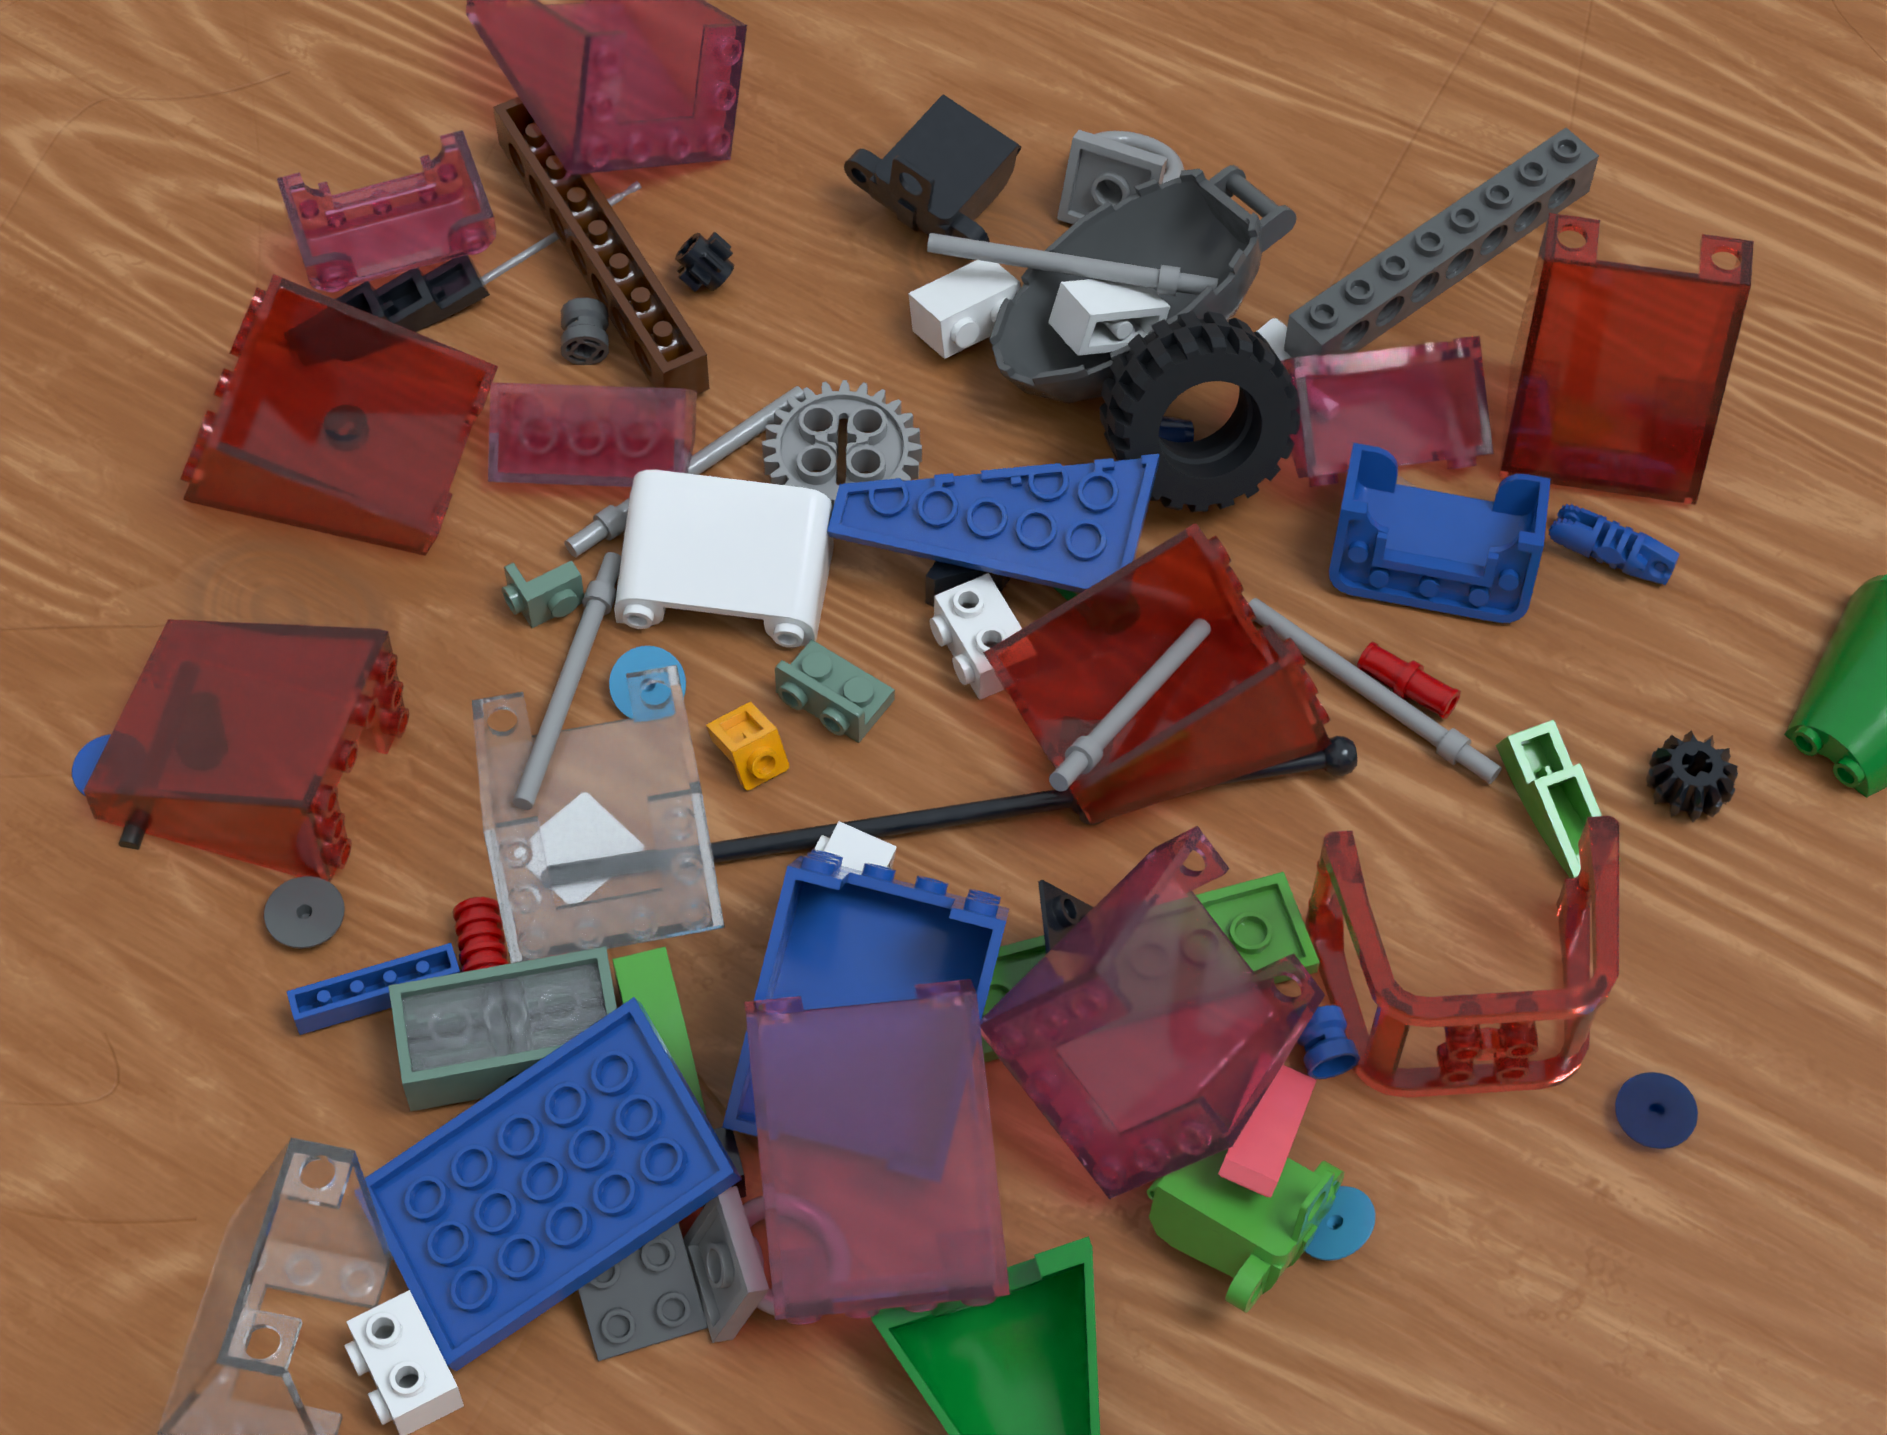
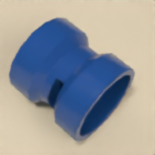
M1326 1005L1314 1008L1298 1016L1291 1024L1297 1043L1305 1048L1306 1054L1303 1061L1308 1075L1314 1079H1327L1343 1074L1356 1066L1360 1060L1354 1041L1346 1037L1345 1030L1348 1024L1339 1006Z

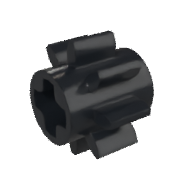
M713 232L708 239L704 238L700 233H695L681 246L676 254L675 260L681 264L677 269V272L680 273L678 278L694 292L702 284L710 291L716 290L727 280L734 269V264L728 259L733 254L730 250L732 246L716 232Z

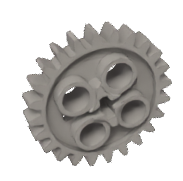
M847 380L842 381L839 391H832L827 382H822V394L815 395L812 390L806 387L803 389V402L788 397L787 412L776 409L774 411V424H769L765 427L766 440L762 441L764 473L770 476L771 484L817 490L831 500L832 509L839 485L836 484L839 444L838 430L839 420L842 418L848 420L845 483L901 478L902 481L918 479L919 463L922 462V445H920V429L913 428V414H901V401L899 399L886 405V390L884 389L878 391L873 397L868 395L867 383L864 382L856 392L850 391ZM868 471V472H872V473L864 474V473H860V472Z

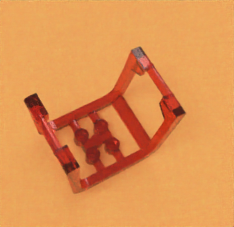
M1595 816L1588 817L1578 843L1581 864L1578 878L1565 879L1557 901L1564 989L1425 997L1416 996L1404 990L1394 980L1371 909L1353 831H1334L1325 835L1320 858L1317 862V871L1308 903L1309 907L1305 926L1320 962L1319 972L1330 1005L1341 1007L1348 1024L1345 1030L1346 1037L1354 1041L1360 1057L1359 1062L1352 1069L1367 1086L1385 1095L1406 1098L1540 1090L1561 1085L1578 1072L1589 1049L1590 1028L1599 1007L1607 1001L1619 976L1620 825L1614 817ZM1592 902L1593 977L1590 979V917ZM1344 919L1371 997L1378 1005L1370 1035L1368 1034L1344 952ZM1564 1019V1044L1561 1052L1555 1057L1546 1060L1529 1061L1528 1057L1534 1055L1539 1050L1535 1021ZM1499 1023L1500 1029L1480 1028V1024ZM1410 1025L1444 1027L1445 1042L1436 1048L1439 1067L1398 1068ZM1474 1060H1479V1061H1490V1060H1493V1063H1491V1064H1475V1065H1474Z

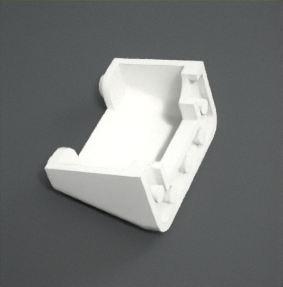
M644 470L638 472L634 476L629 497L614 607L616 623L626 624L636 629H647L663 621L666 608L762 619L764 620L766 633L783 647L795 648L806 646L811 639L816 642L834 548L833 538L829 537L827 533L833 511L831 500L817 490L803 487L663 470Z

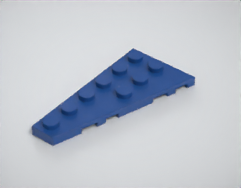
M1141 455L1140 459L1114 461L1113 458L1094 460V463L1066 466L1055 463L982 470L981 474L954 476L953 473L934 475V478L902 481L901 478L844 483L839 485L827 533L831 538L1124 603L1160 455Z

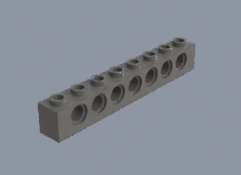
M1564 128L1291 313L1288 319L1284 351L1317 380L1590 191L1599 155L1569 129Z

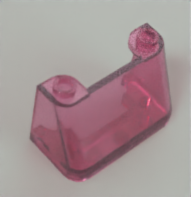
M463 130L440 136L442 149L432 160H430L429 155L419 157L422 172L340 194L331 195L327 181L318 183L319 189L308 187L302 180L300 172L277 178L288 227L308 281L313 288L326 292H337L345 287L464 255L479 254L492 244L496 238L494 215Z
M1480 336L1456 338L1451 342H1431L1415 346L1347 354L1293 357L1281 361L1292 377L1291 382L1297 389L1300 401L1298 408L1295 409L1301 417L1299 431L1296 435H1289L1295 444L1291 455L1298 478L1308 477L1309 487L1339 483L1338 474L1348 472L1353 443L1387 450L1395 457L1398 466L1447 460L1448 470L1477 466L1476 456L1494 454Z

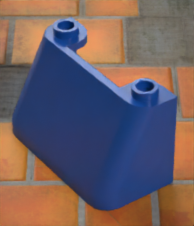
M1353 443L1329 568V579L1333 586L1340 592L1348 595L1497 623H1511L1522 618L1530 605L1544 548L1551 478L1529 474L1508 476L1500 482L1496 490L1494 502L1396 484L1398 463L1390 452L1375 446Z

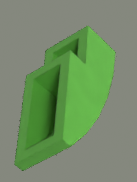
M1554 720L1509 735L1496 744L1508 775L1524 807L1550 851L1570 879L1621 860L1581 763L1573 766Z
M666 947L612 959L622 1005L633 997L643 1005L706 1115Z

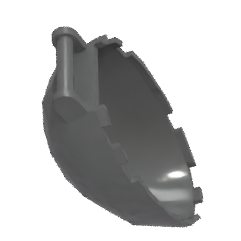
M1227 166L1210 180L1205 178L1203 171L1200 169L1181 170L1180 178H1175L1160 185L1159 182L1153 179L1135 186L1136 194L1125 198L1114 206L1110 202L1104 203L1080 218L1045 251L1161 269V264L1181 267V273L1218 278L1215 290L1208 286L1200 295L1177 292L1176 296L1159 295L1171 306L1166 319L1168 325L1178 322L1177 316L1179 314L1194 312L1198 319H1203L1206 312L1222 313L1228 322L1238 311L1259 271L1262 253L1293 229L1297 217L1291 208L1286 205L1279 206L1247 181L1245 173L1238 166ZM1235 195L1257 214L1254 212L1250 214L1232 200L1231 197ZM1028 268L1021 277L1024 284L1012 300L1005 298L1002 302L990 337V342L993 346L992 350L1001 374L1027 394L1068 404L1102 397L1101 391L1104 380L1107 378L1114 379L1115 377L1110 368L1117 355L1126 356L1131 351L1130 347L1127 345L1113 352L1078 356L1048 323L1061 282L1094 278ZM1151 330L1150 332H1148V334H1147L1146 336H1148L1149 334H1151L1152 332H1154V330Z

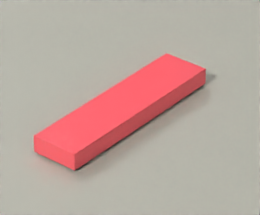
M1266 1058L1218 1175L1267 1198H1271L1317 1079Z

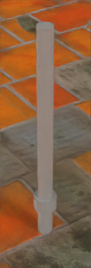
M935 233L929 234L927 252L1156 288L1157 294L1176 296L1177 292L1200 295L1208 286L1215 290L1218 284V278L1181 273V267L1161 264V269Z
M795 386L670 471L700 475L765 431L766 425L774 424V411L776 409L787 412L788 397L803 402V390L799 386ZM629 498L616 507L613 505L607 506L593 516L594 522L565 540V546L569 553L576 558L604 538L610 541L624 532Z
M608 552L605 554L596 580L591 581L586 589L582 604L585 607L513 799L514 805L520 809L530 810L533 808L603 616L609 614L613 607L617 593L614 587L619 576L621 556L617 553Z
M1254 598L1247 605L1244 612L1245 615L1437 747L1436 754L1452 765L1460 763L1489 784L1497 778L1502 767L1470 746L1471 739L1458 730L1452 728L1448 731L1259 599Z
M1201 618L1195 619L1087 736H1080L1065 752V760L1049 777V782L1055 790H1067L1080 774L1089 773L1103 757V749L1210 634L1211 626L1206 620Z

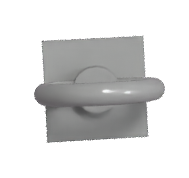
M1078 130L1072 140L1057 219L1075 224L1080 218L1106 202H1110L1114 206L1125 198L1136 194L1134 187L1153 179L1159 182L1160 185L1175 178H1180L1181 170H1184L1183 163L1177 153L1169 146L1143 134L1128 131H1106L1092 134Z
M737 1186L730 1187L706 1203L683 1238L712 1343L733 1340L756 1307L768 1314L788 1319H801L820 1314L835 1304L841 1297L850 1277V1251L838 1225L821 1208L793 1195L767 1194L742 1204ZM773 1216L789 1217L802 1222L816 1233L822 1241L828 1256V1273L819 1288L811 1293L799 1296L784 1295L769 1289L764 1273L762 1250L750 1229L756 1222Z

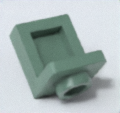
M572 560L528 582L525 581L514 563L504 567L507 585L502 587L504 599L514 615L522 612L531 628L554 617H564L582 604L584 597L582 577Z

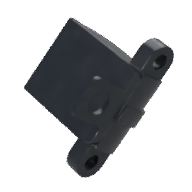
M943 94L883 159H880L866 149H858L844 163V170L848 178L855 185L867 192L874 200L897 214V219L914 231L920 230L928 236L930 233L990 242L985 230L974 220L1007 185L1014 171L1016 156L1019 154L1021 146Z

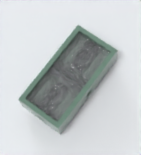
M606 946L388 985L402 1085L410 1111L485 1098L617 1009Z

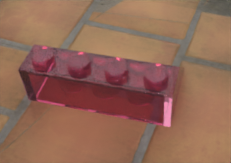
M491 382L488 482L632 487L634 476L640 471L663 470L688 473L695 444L697 391L674 388Z

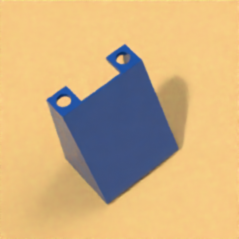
M812 849L811 853H807V856H800L787 866L722 1128L777 1141L781 1134L817 1142L887 1160L886 1170L941 1183L1009 908L999 906L1001 897L991 893L969 889L967 897L947 893L948 883L917 876L915 884L895 880L896 870L872 863H864L863 870L860 871L841 866L843 857L840 855Z

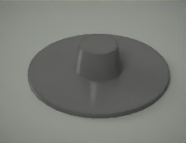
M312 876L297 877L281 884L270 895L264 909L265 924L271 936L285 946L298 949L315 947L329 940L340 928L345 914L344 901L338 889L330 882Z

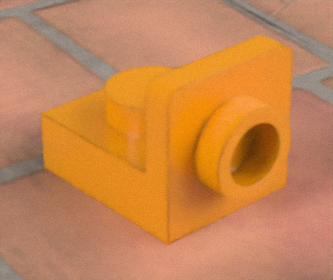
M751 701L706 724L711 741L733 763L739 782L745 790H751L789 769V762L777 728Z

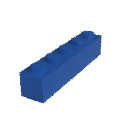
M448 943L286 992L298 1033L302 1035L392 1008L388 985L460 973L452 943Z

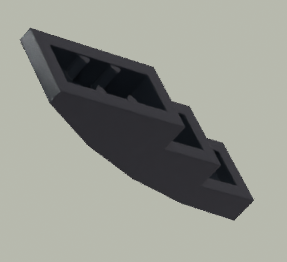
M465 251L425 275L418 266H415L378 289H375L367 280L285 329L301 364L308 368L353 356L401 339L450 317L490 294L473 260Z

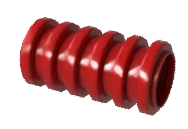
M473 897L457 904L452 913L456 922L454 927L458 936L457 946L459 951H461L459 954V961L463 966L461 972L509 964L508 960H506L508 953L504 945L506 940L502 931L503 921L501 916H499L501 913L499 902L488 897Z

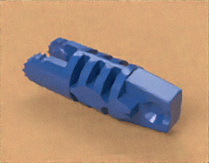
M1566 504V506L1563 505L1560 508L1557 519L1548 530L1550 539L1567 549L1582 554L1587 558H1590V556L1596 558V561L1599 563H1608L1609 567L1613 569H1622V572L1662 585H1666L1680 555L1677 551L1643 532H1634L1631 527H1622L1619 522L1614 520L1610 522L1607 520V517L1572 504Z

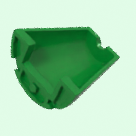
M1887 574L1870 578L1850 597L1784 734L1805 755L1814 756L1820 754L1829 758L1834 763L1833 772L1836 778L1845 786L1856 789L1866 798L1887 788Z
M1089 1236L1035 1254L1033 1259L933 1293L926 1294L922 1292L869 1310L873 1324L949 1435H1100L1093 1247Z

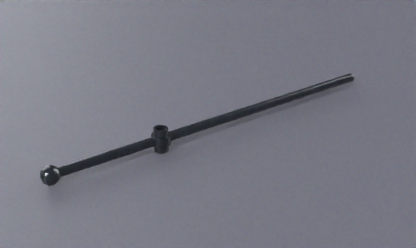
M1334 736L1327 739L1320 749L1108 781L1106 777L1101 775L1100 770L1094 767L1089 773L1080 774L1065 791L1054 789L842 823L880 838L1072 808L1073 811L1079 814L1080 820L1083 823L1093 825L1108 819L1111 813L1109 806L1112 801L1325 769V771L1334 776H1344L1352 773L1356 768L1358 761L1357 751L1354 742L1349 738ZM837 823L550 867L541 873V879L545 887L557 888L815 848L822 835L828 838L831 837Z

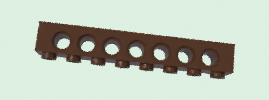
M531 91L494 106L499 145L596 298L608 308L610 320L666 408L710 389L707 353L537 91Z

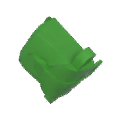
M1213 1115L1211 1118L1207 1117L1203 1120L1147 1190L1148 1197L1153 1200L1149 1219L1156 1235L1170 1246L1233 1277L1234 1279L1227 1291L1225 1301L1247 1313L1259 1297L1274 1286L1286 1268L1293 1266L1310 1245L1319 1224L1331 1210L1345 1172L1325 1160L1313 1172L1287 1157L1271 1198H1267L1218 1175L1237 1127Z

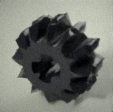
M1692 730L1684 735L1682 741L1671 735L1665 740L1662 748H1657V751L1653 752L1649 761L1650 769L1646 777L1647 787L1655 789L1653 795L1654 804L1669 803L1671 805L1669 810L1671 818L1677 815L1680 810L1687 812L1692 823L1700 817L1702 812L1713 818L1715 814L1719 813L1722 804L1726 805L1727 802L1731 801L1735 792L1734 783L1738 776V766L1728 763L1731 757L1730 748L1716 750L1713 747V735L1705 739L1704 742L1697 741Z

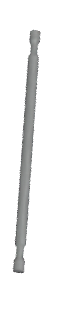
M636 181L625 191L615 194L607 199V201L613 206L628 194L642 187ZM553 232L482 276L484 284L486 285L558 240L559 238L556 233Z

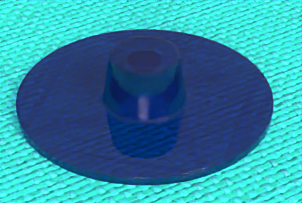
M1657 1072L1636 1075L1623 1084L1616 1097L1615 1113L1621 1128L1631 1139L1643 1146L1655 1149L1675 1147L1686 1141L1696 1127L1698 1109L1692 1093L1683 1083L1669 1075Z

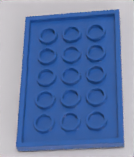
M633 997L358 1182L357 1186L447 1366L458 1371L742 1180L643 1005Z

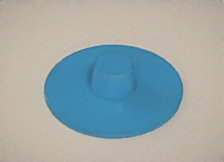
M640 646L624 653L614 664L610 674L609 689L614 704L624 715L639 722H656L667 718L680 706L686 691V677L680 662L671 653L655 646Z
M1348 1186L1339 1187L1331 1210L1319 1224L1312 1242L1305 1250L1308 1255L1324 1261L1338 1260L1353 1254L1366 1243L1374 1229L1376 1213L1373 1203L1361 1190Z

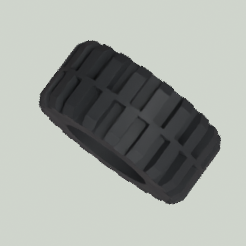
M1194 312L1183 313L1177 316L1178 322L1168 325L1167 321L1163 319L1151 325L1154 332L1145 338H1142L1140 334L1136 335L1127 343L1131 351L1126 356L1117 355L1110 367L1115 377L1114 379L1107 378L1103 383L1101 396L1105 403L1100 407V421L1106 430L1104 436L1117 461L1140 459L1141 455H1160L1150 497L1151 501H1158L1160 499L1164 507L1177 511L1182 510L1183 505L1187 504L1191 512H1207L1208 505L1217 504L1219 509L1235 505L1233 499L1243 494L1248 499L1260 491L1257 485L1265 478L1271 481L1281 470L1277 464L1280 458H1289L1295 445L1289 435H1296L1299 431L1301 417L1295 409L1298 408L1300 401L1297 389L1291 382L1292 377L1269 343L1259 332H1253L1247 323L1237 318H1232L1227 322L1222 313L1206 312L1203 319H1198ZM1211 381L1228 382L1239 386V397L1234 412L1229 420L1215 433L1201 440L1182 443L1168 441L1159 437L1160 424L1167 408L1187 389Z

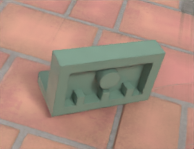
M812 639L791 664L781 660L775 667L776 693H778L783 702L793 709L806 710L819 718L821 723L832 733L839 736L845 734L860 743L895 700V689Z

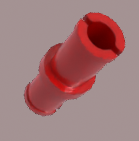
M1375 642L1369 643L1358 660L1357 668L1394 689L1393 693L1406 700L1409 698L1436 713L1442 719L1449 717L1460 699V690L1452 688L1424 672L1422 664L1414 660L1408 663L1381 648Z

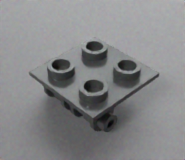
M676 1223L578 1289L598 1361L708 1328L679 1223Z

